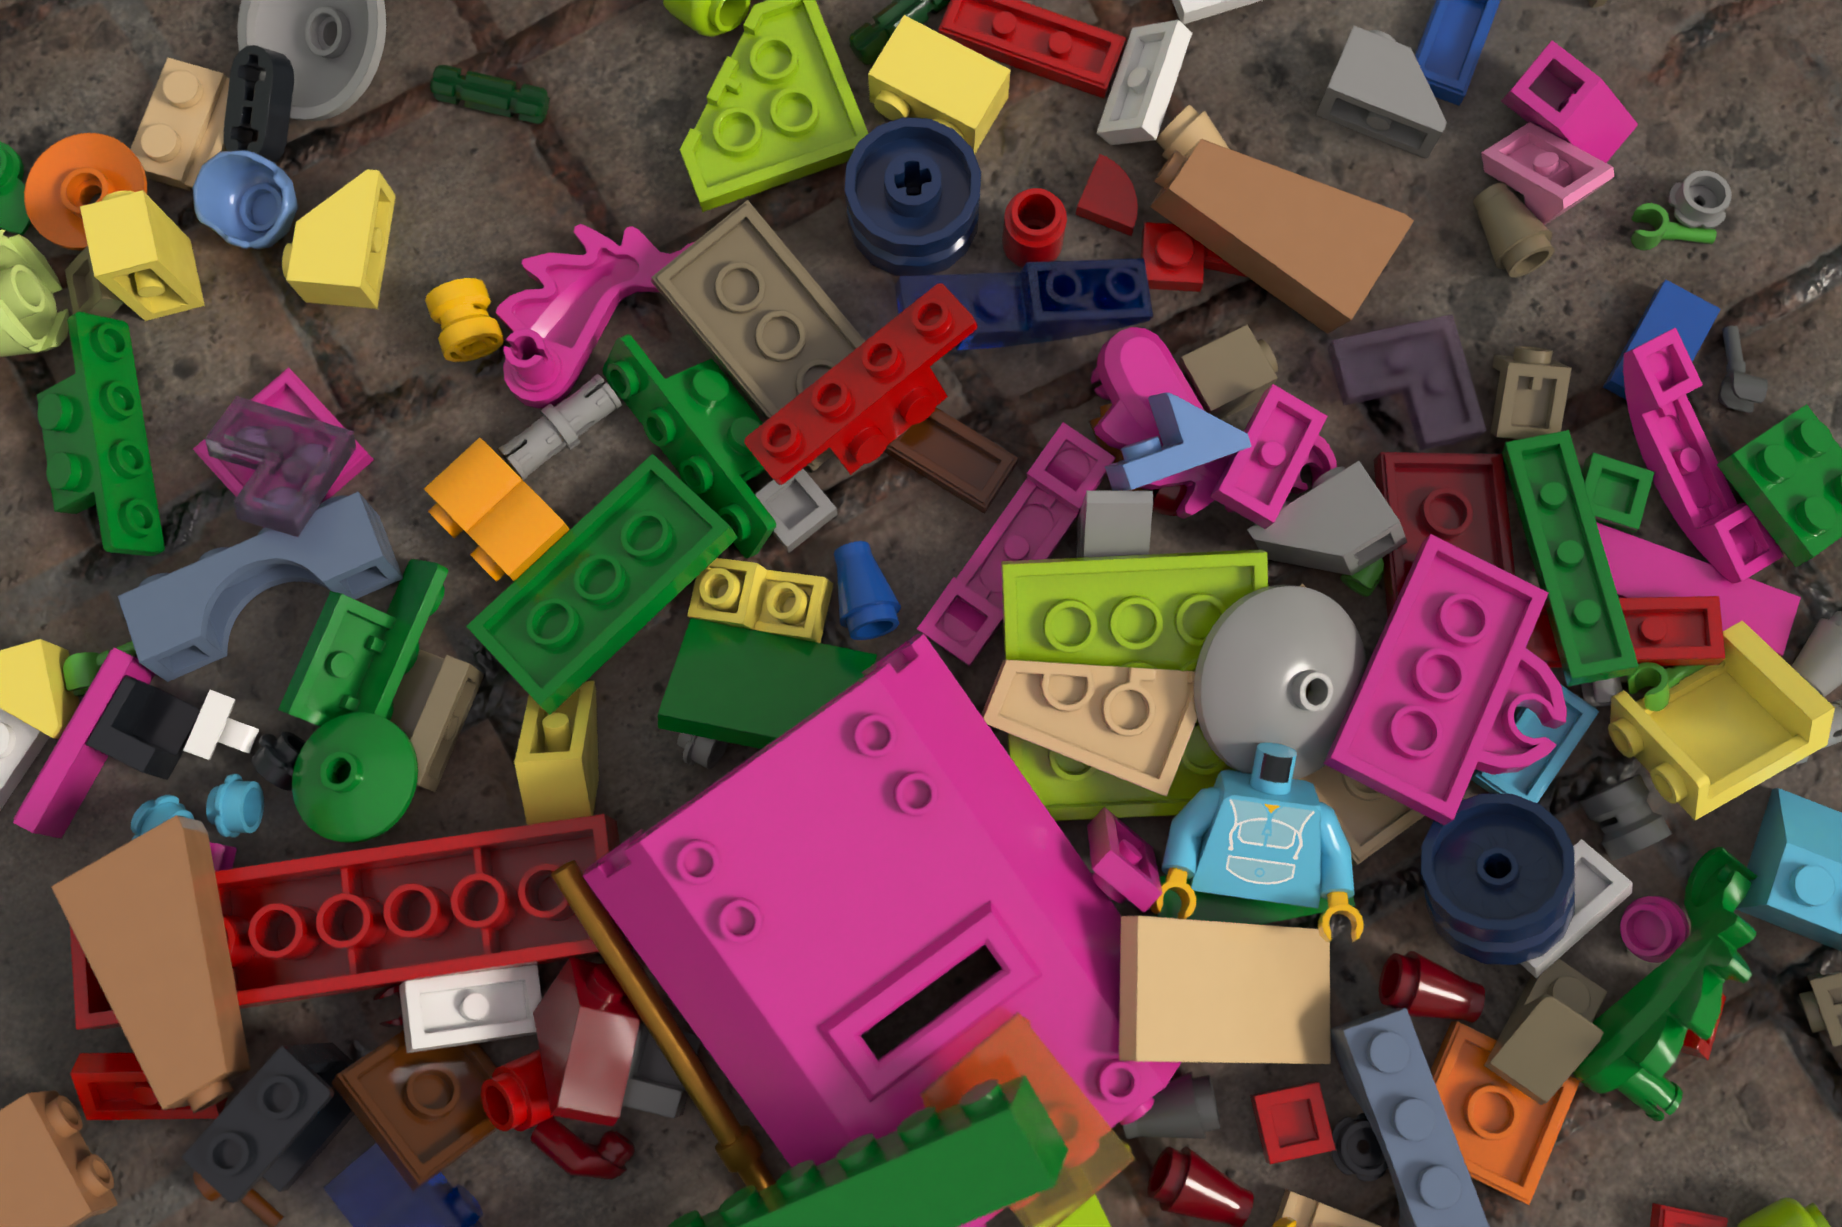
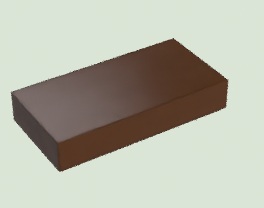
M935 408L934 412L923 422L912 425L887 445L884 453L984 514L1018 463L1017 456L938 408Z

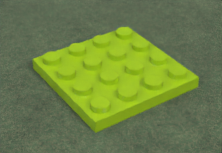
M1263 549L1001 561L1005 660L1196 671L1197 661L1205 639L1220 616L1245 595L1268 587L1267 552ZM1198 718L1167 797L1008 733V755L1055 821L1093 819L1104 807L1117 818L1177 815L1201 789L1214 787L1217 776L1221 771H1235L1225 764L1211 749L1199 726Z

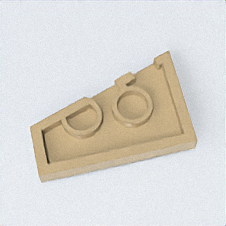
M1003 660L981 716L989 726L1167 797L1197 721L1194 703L1195 671Z

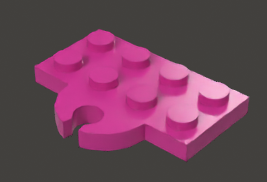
M1430 534L1419 548L1323 764L1442 825H1446L1454 820L1475 769L1493 775L1515 773L1550 754L1557 746L1547 737L1531 738L1525 736L1518 730L1514 721L1516 707H1526L1537 715L1543 726L1556 729L1566 723L1567 709L1561 684L1548 664L1526 648L1548 592Z

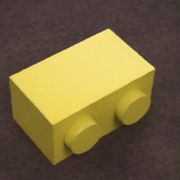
M904 15L868 73L869 98L877 111L891 121L903 117L926 118L954 129L972 147L975 154L1008 99L1011 70Z
M143 190L138 192H113L103 197L102 201L80 206L94 277L144 321L205 306L191 240Z

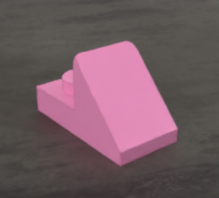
M1531 122L1481 152L1484 172L1523 194L1526 207L1544 225L1583 201L1614 178L1613 166Z

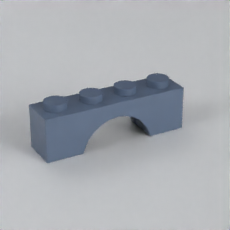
M358 491L349 496L342 495L327 499L318 506L317 510L294 520L272 523L264 527L257 536L232 547L212 549L204 553L199 558V561L172 573L152 575L144 579L139 584V587L119 595L118 599L139 663L169 682L226 657L230 632L239 613L254 597L273 586L287 582H309L320 585L329 591L342 593L356 600L403 579L380 516Z
M1386 1008L1330 1028V1040L1350 1094L1355 1098L1367 1117L1387 1162L1399 1203V1227H1489L1407 1008Z

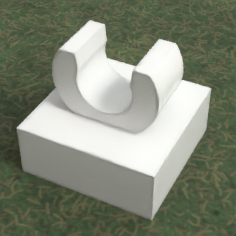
M209 690L183 751L211 760L219 742L250 753L259 729L230 719L229 716L236 699Z

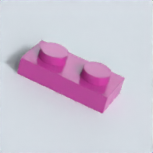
M1272 384L1264 391L1243 431L1248 434L1252 447L1231 455L1210 497L1264 529L1275 523L1328 416Z
M1104 807L1087 825L1089 854L1092 870L1094 871L1092 878L1097 886L1117 903L1122 904L1128 899L1145 913L1163 893L1154 849Z

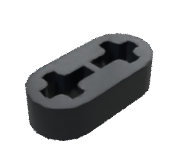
M251 45L240 50L234 58L230 71L223 131L224 145L227 151L247 150L274 163L278 162L283 155L287 144L294 88V70L290 60L284 54L257 45ZM261 72H266L264 81L259 80ZM254 132H258L257 142H252Z

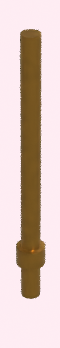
M569 861L556 869L551 874L552 878L718 1140L715 1150L730 1173L738 1172L746 1187L754 1185L758 1191L776 1184V1181L760 1157L763 1153V1147L748 1125L741 1126L601 901L584 879L583 873L576 861Z

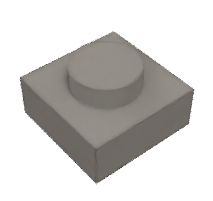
M804 469L783 485H778L772 480L755 494L774 518L776 528L772 533L788 553L838 514L834 504Z

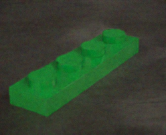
M1569 430L1505 442L1502 455L1540 589L1548 592L1544 604L1567 686L1634 675L1639 665Z

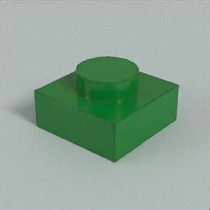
M1593 452L1584 461L1582 476L1597 523L1632 535L1640 528L1654 471Z

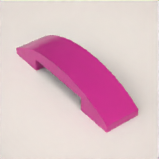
M1674 328L1624 353L1625 395L1635 438L1647 469L1654 471L1653 482L1661 498L1689 540L1707 561L1732 584L1744 581L1782 558L1783 554L1778 544L1746 503L1737 504L1724 474L1717 466L1718 461L1686 395L1703 384L1677 329Z
M1063 422L1027 472V479L957 578H952L917 630L970 667L1003 624L1001 561L1049 559L1079 516L1086 491H1095L1107 473L1105 466L1113 464L1116 457Z

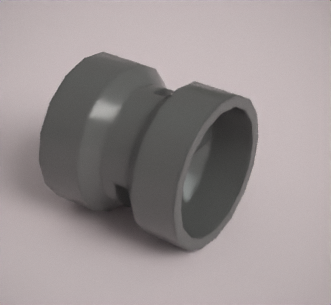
M1640 774L1615 783L1580 801L1588 819L1600 824L1604 833L1602 845L1611 861L1642 850L1672 834L1663 816L1653 812L1646 800L1649 790Z

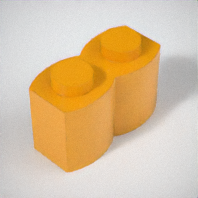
M480 437L424 488L437 502L428 512L454 539L464 530L479 545L470 555L496 582L505 574L515 581L570 530L566 523Z

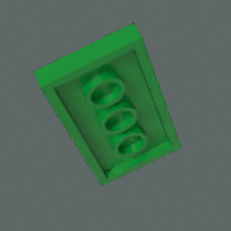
M651 454L466 627L539 706L550 715L738 537L730 525L654 454Z

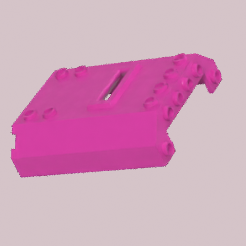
M916 634L863 671L864 677L650 829L645 832L643 829L639 830L585 869L583 877L791 1167L806 1160H813L816 1166L836 1158L837 1153L845 1145L862 1135L873 1134L877 1140L895 1132L897 1127L906 1118L921 1109L934 1107L938 1113L958 1104L966 1092L982 1082L996 1079L1002 1085L1024 1074L1069 1149L1064 1166L1072 1167L1088 1158L1098 1147L1099 1141L1097 1138L1117 1123L1127 1125L1146 1114L1154 1104L1152 1097L1166 1087L1182 1063L1119 1060L1121 915L1109 897L1094 882L1088 867L925 634ZM985 944L1002 969L877 1060L860 1035ZM1036 1195L1007 1207L1010 1210L1020 1208L1030 1202ZM1005 1208L959 1227H987L985 1223Z

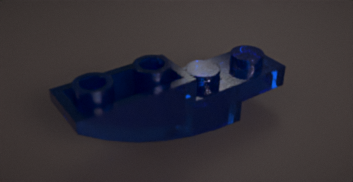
M1144 258L1026 262L1020 272L900 276L895 284L898 315L936 284L942 283L972 314L978 324L977 329L956 346V350L987 349L1057 341L1120 329L1147 322L1153 318Z

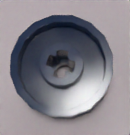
M903 117L877 126L857 143L846 164L845 200L847 220L856 248L873 266L897 277L924 278L948 270L967 253L978 232L981 170L972 147L954 129L932 119Z
M1482 793L1462 800L1453 821L1446 825H1442L1435 820L1433 821L1421 846V876L1425 889L1426 907L1435 929L1458 953L1484 964L1517 965L1543 956L1564 938L1575 914L1574 847L1563 824L1542 805L1517 795Z

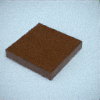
M402 1030L341 1071L332 1081L333 1086L413 1192L497 1130L487 1117L481 1100L482 1084L484 1081L492 1078V1074L497 1067L478 1043L407 1053L404 1030Z

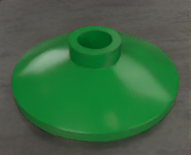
M348 713L328 721L318 728L306 741L294 766L292 793L299 815L315 833L336 842L359 843L380 836L400 820L413 799L418 781V761L415 749L407 734L398 725L389 719L373 713ZM349 762L351 767L350 775L346 781L339 784L340 771Z

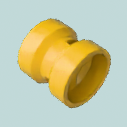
M477 278L452 280L439 285L427 294L425 302L430 317L434 322L441 324L442 331L438 341L446 360L452 362L476 360L495 352L503 345L504 338L499 323L496 319L490 317L487 312L491 300L486 285L482 280Z

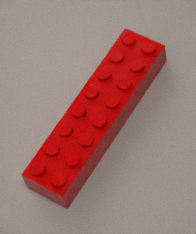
M606 814L215 871L239 1008L244 1009L398 986L404 981L545 964L565 961L570 957L578 959L601 955L551 874L572 860L576 861L584 874L587 867L620 845L617 821ZM609 914V916L611 917L612 921L614 922V924L616 925L617 929L619 930V932L621 933L622 937L624 938V940L626 941L627 945L629 946V948H630L631 951H632V945H631L630 941L627 939V937L624 935V933H623L622 930L619 928V926L617 925V923L614 921V919L612 918V916ZM70 926L76 1030L121 1027Z

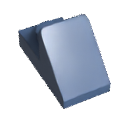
M1165 392L1151 395L1148 398L1163 446H1161L1158 436L1121 448L1124 460L1107 465L1105 469L1113 491L1133 490L1252 447L1247 433L1178 396Z

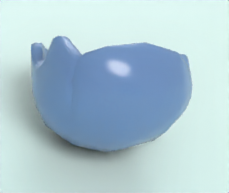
M247 150L221 151L201 166L192 187L194 209L198 220L215 231L225 242L244 249L254 248L259 250L272 247L289 232L299 207L293 182L286 172L274 162Z

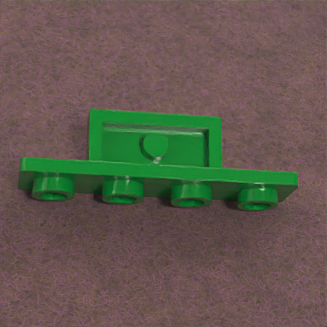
M76 312L68 317L76 373L37 394V416L42 427L47 460L46 476L51 486L54 512L78 514L96 505L102 545L105 551L110 553L156 556L165 550L129 326L122 320Z
M630 334L617 338L602 368L603 375L607 379L608 384L642 424L649 440L654 445L659 446L679 472L683 483L730 525L738 537L733 543L746 559L758 554L776 528V522L746 484V481L762 474L766 470L745 445L744 440L763 424L712 358L665 379Z
M411 559L406 566L403 579L400 580L386 613L342 593L330 591L278 711L319 727L338 716L354 712L373 713L391 720L394 710L393 699L403 675L411 670L417 660L419 638L429 616L438 609L443 600L445 591L443 583L448 574V568L435 562ZM349 762L340 771L339 784L346 781L350 775L351 767Z

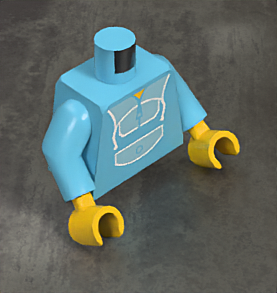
M1265 742L1258 744L1252 774L1233 770L1221 771L1217 776L1214 787L1201 789L1173 818L1161 869L1167 877L1166 882L1161 884L1163 893L1150 906L1154 914L1161 912L1163 896L1167 890H1172L1180 896L1181 909L1178 912V919H1187L1193 913L1196 907L1194 891L1311 908H1319L1321 896L1323 899L1328 900V909L1321 915L1318 922L1320 936L1329 943L1331 941L1329 920L1333 914H1342L1351 922L1352 942L1359 939L1364 927L1363 918L1356 908L1348 904V898L1354 895L1350 845L1333 808L1323 802H1319L1314 784L1305 780L1292 779L1297 752L1294 749L1278 743ZM1187 879H1189L1190 886L1186 883Z

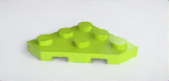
M766 0L753 5L743 24L744 32L732 56H727L706 97L708 103L695 128H690L680 148L683 162L702 212L847 162L857 143L869 134L816 0Z

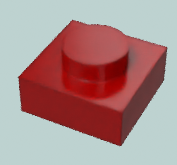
M1144 222L1141 241L1139 288L1200 292L1204 280L1205 246L1175 224Z
M1312 1081L1250 1095L1266 1163L1274 1164L1336 1150L1319 1082Z

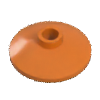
M99 133L72 135L51 145L39 156L32 166L24 191L26 212L35 229L47 240L62 248L83 251L88 244L80 206L88 205L92 197L99 193L101 195L96 202L102 201L103 197L117 191L138 192L143 190L147 194L146 174L138 157L121 141Z

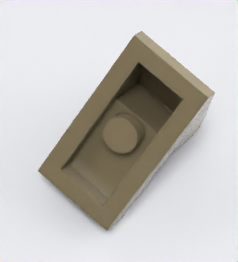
M1560 959L1556 960L1537 978L1531 975L1484 1066L1540 1105L1547 1103L1601 1040L1604 1032L1592 1022L1607 991Z

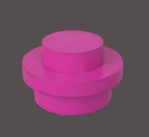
M1646 896L1633 901L1626 908L1620 923V933L1623 942L1635 956L1647 962L1659 963L1669 959L1688 938L1689 924L1682 909L1673 901L1661 896Z

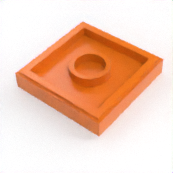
M1451 1021L1430 1071L1470 1177L1521 1203L1530 1205L1580 1081L1570 1076L1547 1103L1540 1105L1484 1066L1497 1040L1458 1021Z

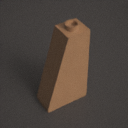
M1200 139L1185 155L1177 150L1173 152L1154 180L1162 189L1150 205L1152 209L1327 334L1353 319L1414 222L1413 219L1402 212L1204 139Z
M176 815L54 884L51 888L162 1110L190 1106L193 1113H197L230 1096L234 1092L230 1082L250 1071L251 1068L208 832L202 821Z

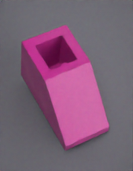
M1553 40L1539 53L1501 100L1502 103L1528 123L1531 122L1605 163L1608 162L1638 126V123L1602 78Z

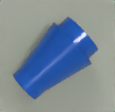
M856 541L837 548L833 555L837 566L840 625L848 628L849 635L854 640L874 639L896 629L899 625L897 613L900 611L901 605L873 557L870 544L865 541Z

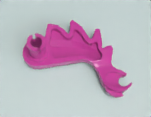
M583 224L575 226L574 234L587 252L585 255L549 252L523 259L521 264L528 276L542 285L543 288L528 289L510 295L496 310L500 320L512 332L506 339L511 347L504 346L503 350L506 358L503 371L504 380L515 398L526 406L538 409L544 408L550 403L554 406L563 401L574 387L617 305L623 298L635 292H659L651 282V277L695 242L687 244L679 251L668 254L660 252L640 230L633 226L627 227L624 230L622 244L618 246L614 241Z
M1130 327L1119 331L1103 344L1097 357V366L1091 375V384L1101 380L1102 385L1094 389V391L1102 399L1112 402V406L1094 427L1095 434L1109 446L1121 450L1125 446L1155 436L1159 437L1161 446H1163L1148 399L1151 395L1168 392L1204 410L1166 344L1157 334L1146 328ZM1319 435L1304 465H1309L1311 468L1312 486L1321 475L1337 467V461L1330 445ZM1232 454L1139 488L1153 490L1177 485L1187 486L1186 495L1176 510L1177 516L1185 519L1214 501L1210 496ZM1300 473L1290 491L1295 494H1300L1308 489V485L1302 482ZM1225 506V509H1226L1228 512H1232V513L1235 512V511H1233V510H1231L1230 508H1228V507Z

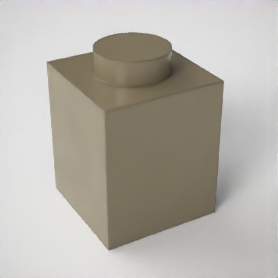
M1248 324L1182 356L1178 363L1181 372L1204 411L1221 420L1259 402L1264 391L1272 384H1275L1278 379L1275 374L1278 372V365L1273 351L1263 339L1256 340Z

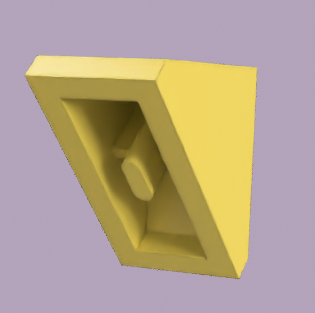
M42 639L0 650V709L51 738L59 740L80 704L79 697L75 696L73 691H68L65 686L63 665L70 656L69 650Z

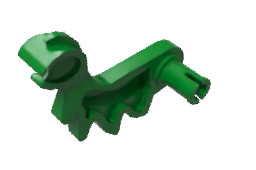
M1716 847L1706 852L1696 863L1688 879L1684 905L1691 922V934L1669 959L1656 967L1592 1022L1604 1032L1603 1036L1573 1072L1575 1078L1595 1093L1603 1094L1617 1089L1654 1121L1665 1119L1664 1113L1656 1105L1660 1106L1670 1116L1678 1108L1682 1100L1683 1092L1681 1087L1664 1077V1074L1675 1062L1683 1046L1686 1031L1690 1029L1702 1040L1709 1039L1721 1012L1723 983L1726 980L1745 983L1752 976L1748 964L1737 952V949L1752 941L1756 936V931L1745 920L1735 914L1734 910L1746 897L1752 885L1750 880L1757 878V875L1723 847Z

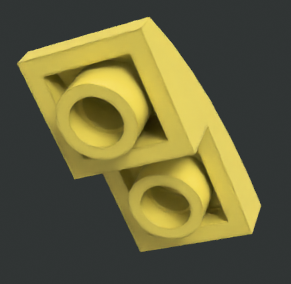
M716 558L696 577L687 617L821 643L834 584L821 576L767 570L754 562Z

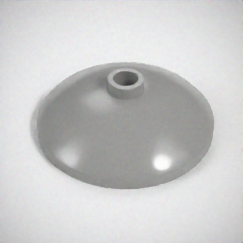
M241 0L237 28L239 51L246 46L257 45L284 54L290 60L294 70L290 118L312 122L330 119L350 108L363 95L377 71L386 37L384 0ZM266 72L260 73L259 80L264 81Z
M1294 585L1268 586L1253 591L1236 601L1220 616L1206 637L1197 661L1194 677V703L1199 726L1206 741L1225 764L1235 771L1252 774L1257 745L1266 742L1283 744L1297 752L1292 779L1306 777L1325 766L1323 763L1367 667L1364 645L1352 619L1330 597L1316 590ZM1310 682V691L1308 696L1306 697V687Z

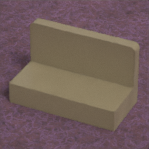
M420 649L414 666L408 673L403 675L394 696V710L390 721L398 725L407 734L415 749L418 761L417 786L436 792L485 674L465 661L448 655L442 658Z

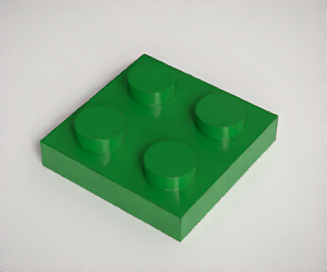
M1807 404L1717 464L1718 468L1795 567L1814 558L1842 537V448L1832 437L1827 426L1816 417Z

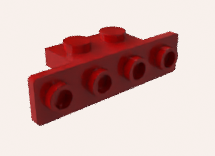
M936 284L750 433L744 440L745 445L778 485L786 483L828 448H830L851 475L862 465L873 462L880 457L887 445L912 425L926 420L934 412L936 406L948 397L930 366L972 334L978 327L977 322L944 284Z

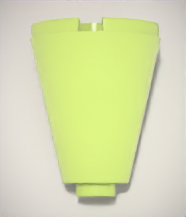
M0 229V357L46 352L59 347L68 336L69 312L68 309L57 312L53 293L62 290L58 277L44 255L27 238L20 234L8 238L3 235L5 230Z

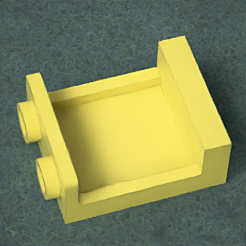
M1740 621L1723 631L1725 659L1720 665H1708L1670 688V700L1664 709L1651 711L1645 708L1644 698L1635 702L1624 690L1611 697V715L1608 732L1617 749L1628 758L1634 756L1650 773L1652 782L1660 795L1671 804L1678 802L1695 821L1828 745L1835 707L1744 621Z

